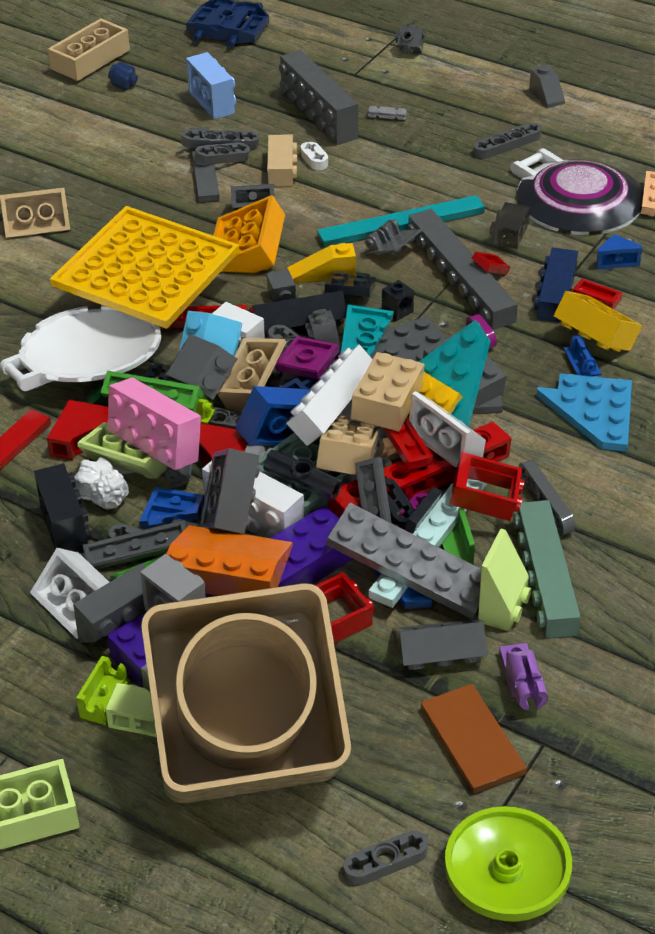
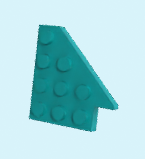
M476 320L419 361L425 364V373L463 396L451 415L468 427L470 426L491 342Z

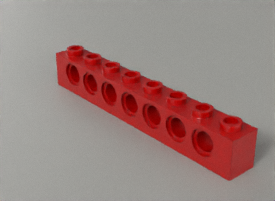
M490 422L473 430L486 440L483 458L499 462L509 457L512 438L496 423ZM428 449L433 456L431 465L408 470L403 461H398L383 469L385 478L393 479L410 501L415 494L428 493L434 487L440 488L453 482L456 467L432 449ZM357 479L343 485L334 501L328 500L327 509L338 518L342 516L349 503L361 508Z

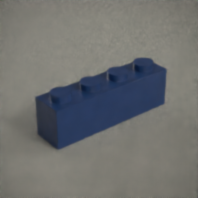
M552 247L550 256L545 257L541 282H539L534 303V309L538 310L537 319L561 322L560 319L554 317V314L565 291H572L577 269L578 251Z

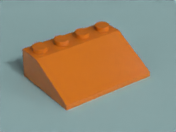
M189 525L170 544L167 555L175 561H180L192 574L200 576L205 583L206 594L222 596L277 588L293 542Z

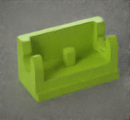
M101 656L76 697L80 718L102 725L108 723L106 707L116 684L130 685V680L127 679L126 668L122 663L119 664L118 671L111 667L110 659Z

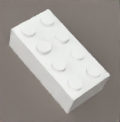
M212 461L202 468L204 497L206 495ZM260 472L254 481L253 488L256 490L254 502L249 507L248 514L251 516L248 530L261 537L271 538L304 518V495Z

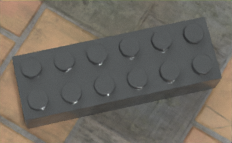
M302 50L281 55L279 64L281 74L279 85L281 91L336 145L358 139V103Z

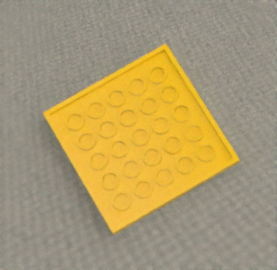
M125 206L50 278V285L167 329L240 252L239 244Z

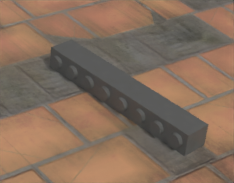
M432 209L409 215L407 230L422 229L415 236V242L418 247L427 254L429 260L433 261L439 271L448 278L449 283L455 286L459 294L468 301L471 308L480 314L493 330L516 323L518 304L489 272H486L471 258L473 254Z

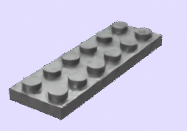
M352 503L348 504L327 538L326 545L470 619L474 617L479 607L480 568Z

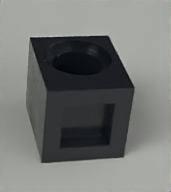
M400 280L382 289V310L394 311L393 319L396 321L413 313L414 290Z

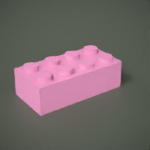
M133 377L109 385L108 431L174 470L198 461L201 415Z

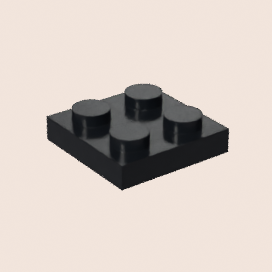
M336 271L326 281L324 293L343 291L345 295L370 297L375 287L376 277H370V274L358 273L357 276L348 275V272Z

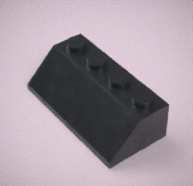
M343 291L252 305L248 312L264 318L265 338H269L268 330L274 325H284L297 333L298 328L306 327L305 323H309L308 315H312L313 311L319 309L331 310L336 326L342 325V321L346 320L347 314Z

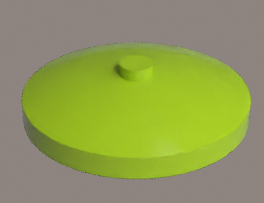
M508 806L492 807L468 816L454 829L445 850V873L455 895L471 910L495 920L523 921L543 915L561 901L571 880L572 855L562 833L546 818L522 808Z

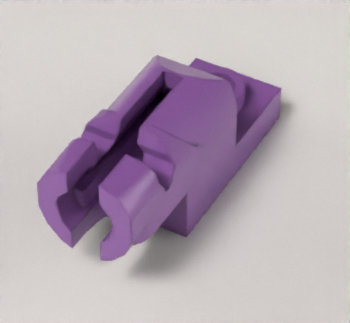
M527 643L499 646V656L511 697H516L521 708L529 710L527 699L530 697L534 699L537 709L544 706L548 701V694L533 650L528 649Z

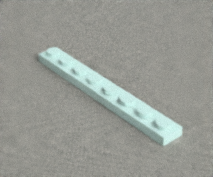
M468 478L467 487L483 490L487 483ZM453 483L413 533V535L437 547L442 544L458 523L459 507L449 505ZM381 574L369 589V598L393 608L408 586Z

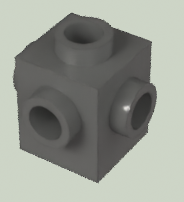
M412 24L400 26V31L396 33L395 42L400 50L408 54H412L413 51L422 53L425 40L424 30Z

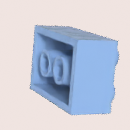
M208 52L186 58L189 93L213 119L234 114L236 105L234 78Z

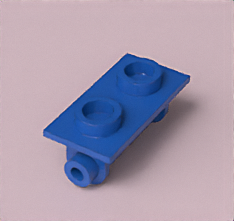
M574 335L571 338L570 347H564V351L576 375L592 377L602 375L589 348L585 344L584 338Z

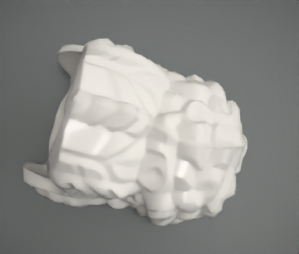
M99 457L96 462L83 460L80 464L79 472L74 476L76 487L73 489H79L82 499L92 500V503L103 507V509L117 508L129 493V487L123 475L118 470H114L111 463L103 457Z

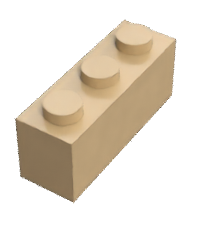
M293 134L268 135V184H274V187L293 186V178H297V142L293 143Z

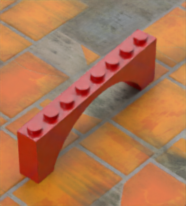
M69 400L47 437L50 456L73 461L75 456L83 453L78 447V442L103 422H108V407ZM201 423L198 458L205 465L212 461L213 453L230 448L245 452L248 443L238 430Z

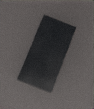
M436 487L430 490L409 517L404 529L411 534L416 531L438 503L442 493L441 490Z

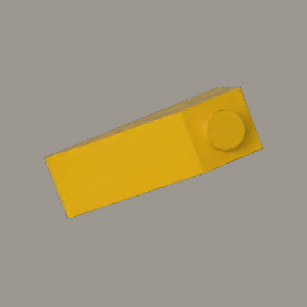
M353 243L330 245L287 267L294 283L327 281L330 275L335 274L336 271L348 272V275L356 276V254Z

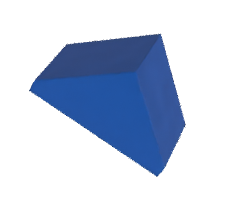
M614 234L598 248L596 269L640 266L642 246Z

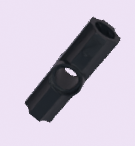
M271 450L263 463V470L291 482L292 489L300 493L310 491L325 499L334 501L342 488V480L316 469L313 461L308 458L294 459L279 451Z

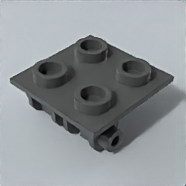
M388 220L366 237L365 245L369 249L364 253L375 254V256L383 253L396 254L402 250V246L416 239L415 236L422 229L399 231L398 222L396 220Z

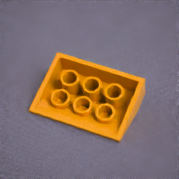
M273 195L218 217L213 236L239 244L240 251L221 272L256 273L261 270H268L274 266L285 213Z

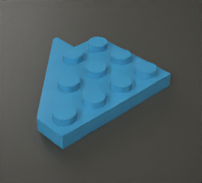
M560 374L558 389L537 387V397L599 448L602 450L627 452L632 380Z

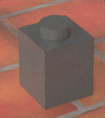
M288 269L266 273L267 292L272 302L296 298L295 283Z

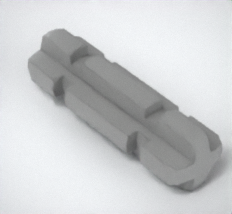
M369 106L368 117L376 118V116H379L381 119L395 120L397 118V120H405L407 110L405 108H398L396 110L393 107L380 106V108H377V106Z

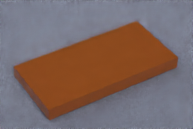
M473 684L421 702L422 712L473 795L527 774V767Z

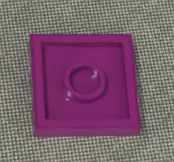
M296 336L277 360L275 371L319 379L339 353V345Z

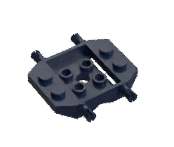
M209 0L201 4L188 20L186 30L194 34L192 36L194 42H198L201 37L227 41L226 46L233 48L235 43L255 42L269 24V15L263 9L262 3ZM246 16H249V18L242 25V27L238 28L240 24L245 21Z

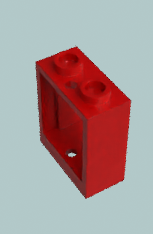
M462 452L455 470L449 505L510 521L513 513L519 512L522 503V497L518 496L521 495L525 480L521 479L522 468ZM469 478L508 489L507 497L467 487V480Z
M340 573L315 585L324 593L327 604L342 598L353 611L331 622L334 643L373 625V603L368 597L365 598L362 595L357 584L353 580L350 581L344 573Z

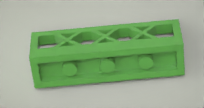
M108 370L101 389L103 397H109V385L133 377L193 412H196L199 399H206L199 386Z

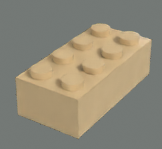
M100 18L48 48L50 69L76 81L83 79V77L95 72L100 67L130 50L128 29Z

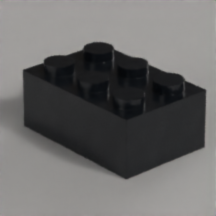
M64 463L35 470L34 475L40 508L54 549L60 548L83 554V545L88 544L87 541L92 539L88 525L84 524L89 522L85 506L80 507L82 499L79 489H73L76 487L73 473L67 472Z

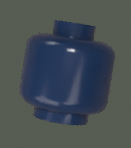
M117 62L111 66L108 78L113 86L127 90L131 85H136L138 75H136L135 67L123 62Z

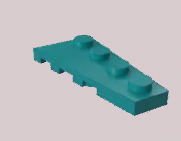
M348 305L341 353L348 347L352 350L357 345H360L372 357L393 319L394 311Z

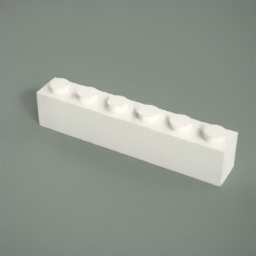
M357 345L352 350L349 347L338 356V359L329 366L330 369L320 377L321 380L314 384L310 389L311 391L300 400L301 403L290 412L293 416L286 424L306 446L324 434L350 402L355 389L373 359L360 345Z

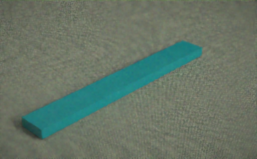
M475 195L318 229L317 237L323 247L326 248L330 245L366 239L367 236L388 220H396L399 224V231L407 230L409 215L432 209L443 222L485 213V206L478 196Z

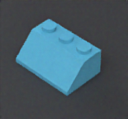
M188 311L180 349L188 336L192 334L220 346L235 356L243 323L210 313Z

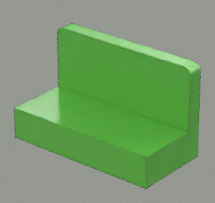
M458 508V523L440 546L441 549L474 565V539L464 509Z

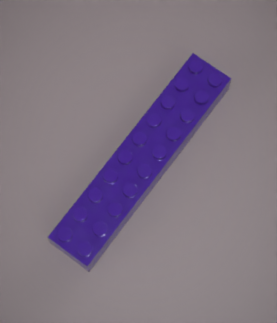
M322 506L270 538L293 542L278 587L297 584L313 585L353 560V558L326 545L328 536L340 518L325 506ZM205 593L206 598L218 596ZM146 612L107 635L111 658L118 665L122 663L126 668L127 675L142 688L141 668L146 665L142 620Z

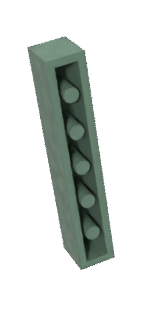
M550 501L522 502L519 512L513 514V524L515 529H519V548L524 549L522 553L523 565L529 569L527 571L529 575L528 586L534 589L532 591L533 606L538 607L539 610L537 611L538 627H543L545 638L578 636L581 616Z

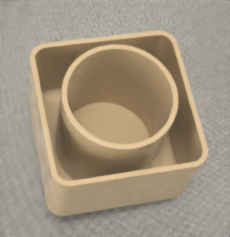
M311 584L290 585L160 604L146 612L142 620L144 651L163 787L170 799L178 803L198 802L323 782L333 778L350 755L351 741L327 600L324 593L318 587Z

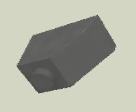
M540 65L539 67L532 68L530 71L529 90L547 108L565 104L557 73L549 65Z

